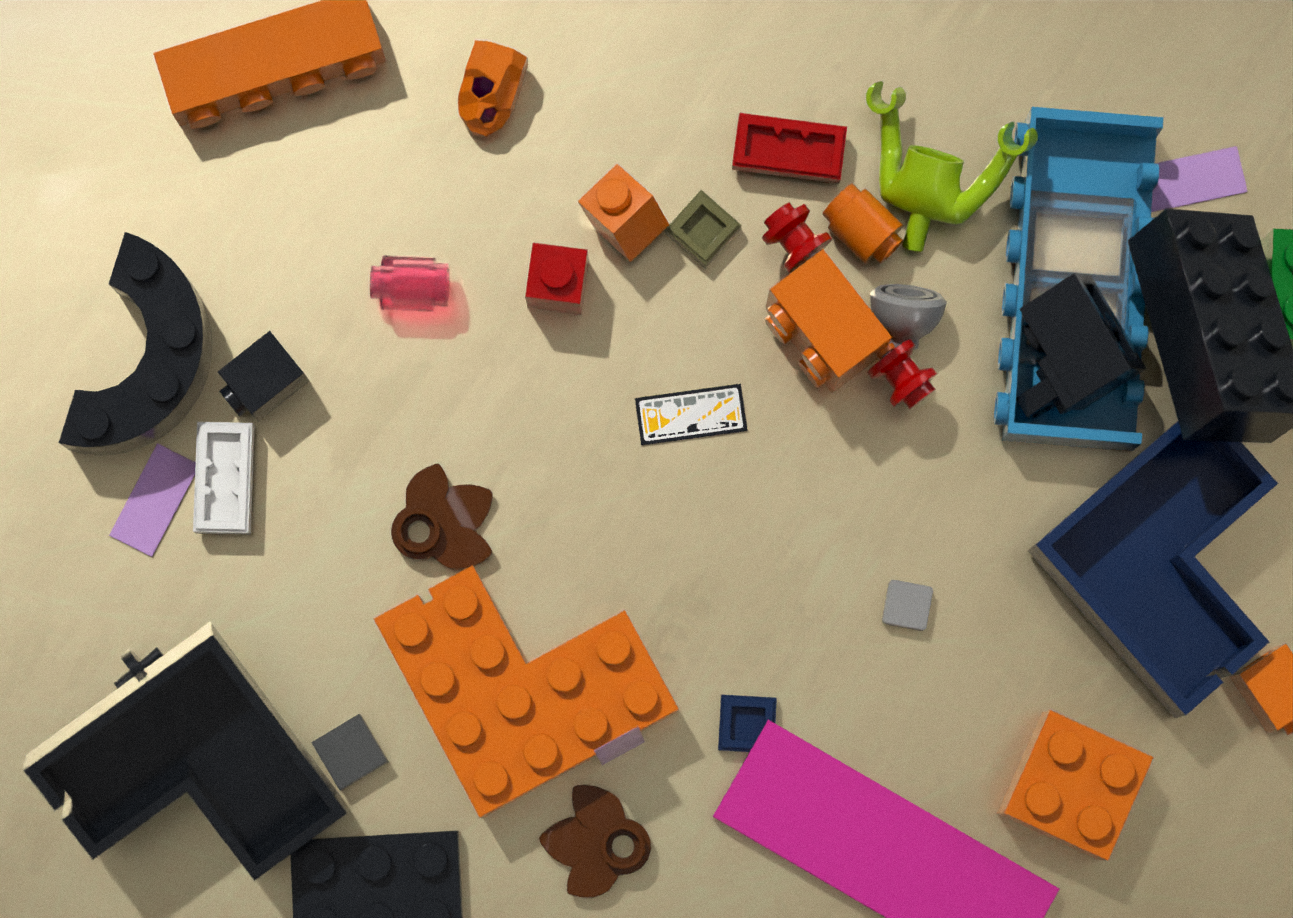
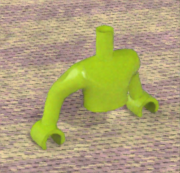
M879 81L868 88L866 102L873 112L880 114V196L884 202L910 213L902 246L912 251L921 252L924 250L931 220L956 225L964 223L997 190L1007 176L1017 156L1035 146L1038 140V133L1034 128L1028 129L1024 135L1023 145L1019 146L1012 138L1014 122L1012 121L1003 126L998 133L997 141L1000 148L972 185L962 192L960 188V175L964 160L932 148L911 145L908 147L902 165L899 108L904 105L906 92L902 87L896 88L891 95V103L888 105L882 100L883 82Z

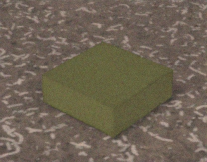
M700 190L665 229V234L706 269L741 230L742 225L705 192Z

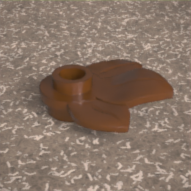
M438 463L424 468L410 480L406 487V508L397 514L392 523L391 536L395 547L401 554L410 559L424 560L433 557L449 569H464L484 562L492 555V550L486 540L476 530L482 525L490 511L493 493L490 489L472 484L449 487L446 474ZM416 523H424L430 529L429 537L424 542L417 543L409 537V530Z
M577 785L572 790V802L576 817H568L555 823L541 834L539 841L553 859L563 865L572 867L567 882V893L578 897L593 898L608 892L619 875L631 874L643 867L650 855L651 842L647 831L642 825L634 820L626 819L624 809L617 796L597 786ZM621 835L630 837L634 843L632 854L625 858L615 855L612 849L613 841Z

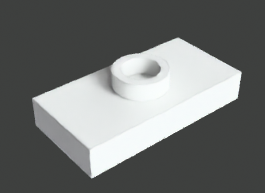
M197 422L194 533L251 535L255 430L253 423Z

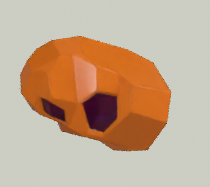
M475 40L458 94L460 117L471 133L481 138L501 129L514 112L528 67V59L525 55L512 48L490 41Z

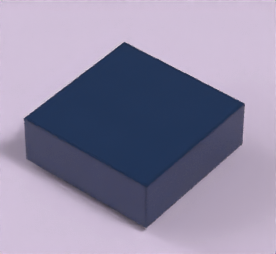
M721 694L718 751L750 752L767 721L770 720L775 723L777 698Z

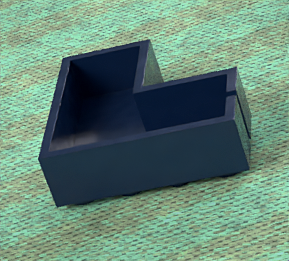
M1177 421L1027 551L1174 718L1186 716L1224 683L1220 678L1233 675L1270 642L1195 556L1278 483L1242 442L1183 440L1180 425ZM1212 671H1214V675L1208 676Z

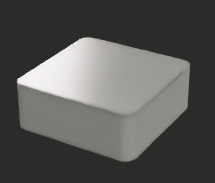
M891 580L888 583L882 623L918 631L925 630L933 594L932 587Z

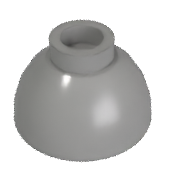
M885 284L876 287L870 292L871 311L892 336L890 343H893L895 348L906 340L911 339L916 345L914 349H918L919 339L932 332L939 324L947 304L940 293L912 285Z

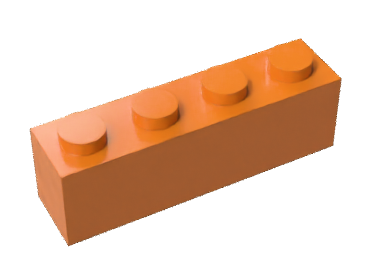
M321 0L153 53L172 115L180 127L189 124V127L192 129L215 124L221 120L220 114L241 108L242 112L264 109L273 103V97L292 91L295 96L315 93L325 87L324 81L343 75L348 80L366 77L377 71L376 65L386 62L367 0Z

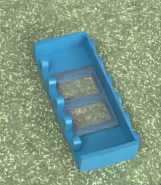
M1031 107L1025 123L1017 122L1014 136L1016 144L1019 146L1023 145L1024 135L1030 128L1036 130L1038 140L1032 149L1019 154V156H1022L1021 176L1012 177L1010 190V209H1019L1018 229H1009L1006 244V262L1015 263L1014 283H1005L1002 298V316L1011 317L1010 338L1001 337L998 352V370L1007 371L1005 392L996 393L994 406V425H1003L1001 441L1134 451L1142 444V433H1136L1138 406L1143 401L1145 388L1144 380H1140V374L1084 410H1071L1060 415L1055 406L1039 417H1026L1016 398L1040 382L1036 371L1041 368L1038 362L1047 355L1045 352L1039 353L1027 339L1023 330V325L1027 321L1022 315L1020 308L1073 273L1091 275L1141 358L1142 351L1147 346L1148 326H1143L1145 301L1127 240L1154 219L1151 217L1152 193L1159 179V164H1155L1156 138L1163 129L1164 117Z

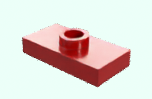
M739 113L732 170L839 184L847 126Z

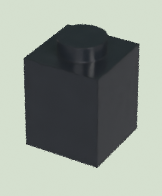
M271 331L264 334L218 371L219 375L227 383L219 391L239 417L246 411H249L258 422L309 382L307 376Z

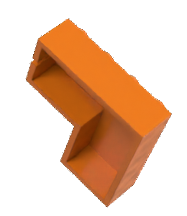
M473 565L429 588L428 590L433 600L424 603L423 599L416 595L374 618L480 818L494 813L597 756L594 751L595 749L628 731L639 727L642 732L677 713L679 710L625 610L527 664Z

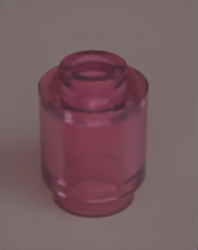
M383 255L381 266H371L370 298L380 299L381 310L434 312L435 306L448 307L450 287L449 263L436 262V257Z

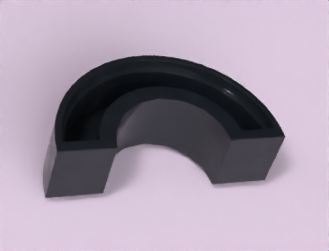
M127 232L124 233L109 285L119 296L135 303L140 308L147 328L145 353L136 370L120 384L97 392L75 390L59 440V444L72 452L88 455H115L130 452L155 442L175 428L186 417L198 400L208 377L212 356V334L210 321L200 295L191 281L168 255L152 243Z

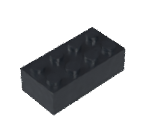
M1166 208L1127 241L1183 440L1272 443L1293 428V347L1253 215Z

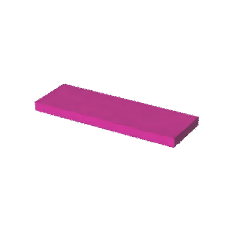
M770 720L765 724L712 816L885 918H1044L1060 890L1058 887Z

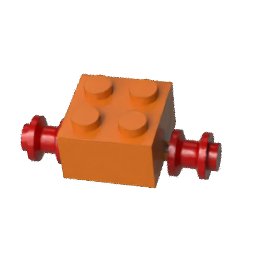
M790 202L786 203L764 221L769 230L762 236V240L766 245L780 243L789 255L784 268L790 273L769 290L765 307L768 316L764 319L767 326L783 345L789 341L794 344L802 356L798 364L815 387L819 388L825 384L829 391L834 393L879 358V361L867 371L871 379L884 377L894 389L889 400L894 408L903 402L909 410L914 408L936 390L930 381L938 373L933 367L920 370L910 357L916 346L911 339L906 340L896 348L893 343H890L892 336L824 251V248L832 241L830 235L827 232L816 235L805 223L810 213L809 208L805 204L794 209Z

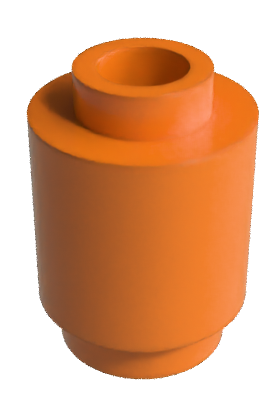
M853 183L842 190L822 213L830 222L828 229L864 264H867L873 258L882 264L904 241L897 235L902 229L903 224L867 189L860 191Z

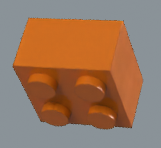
M1052 710L1042 712L997 814L1092 858L1108 861L1154 757Z

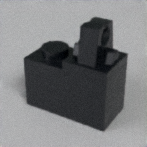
M1073 273L1020 308L1022 315L1027 321L1023 325L1027 339L1039 353L1045 352L1047 355L1038 362L1041 368L1036 371L1040 382L1016 398L1028 418L1031 416L1033 418L1039 417L1055 406L1060 415L1071 410H1084L1147 369L1091 275Z

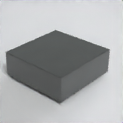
M361 714L354 716L311 742L340 791L389 762Z

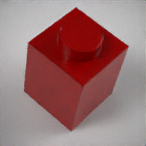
M533 243L525 294L527 308L582 315L589 264L588 250Z

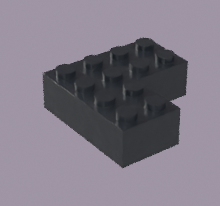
M211 622L25 755L23 771L54 811L63 805L62 821L92 860L186 792L254 881L347 814L341 795ZM65 791H66V793L69 795L70 799H68L67 801L64 802V800H65Z

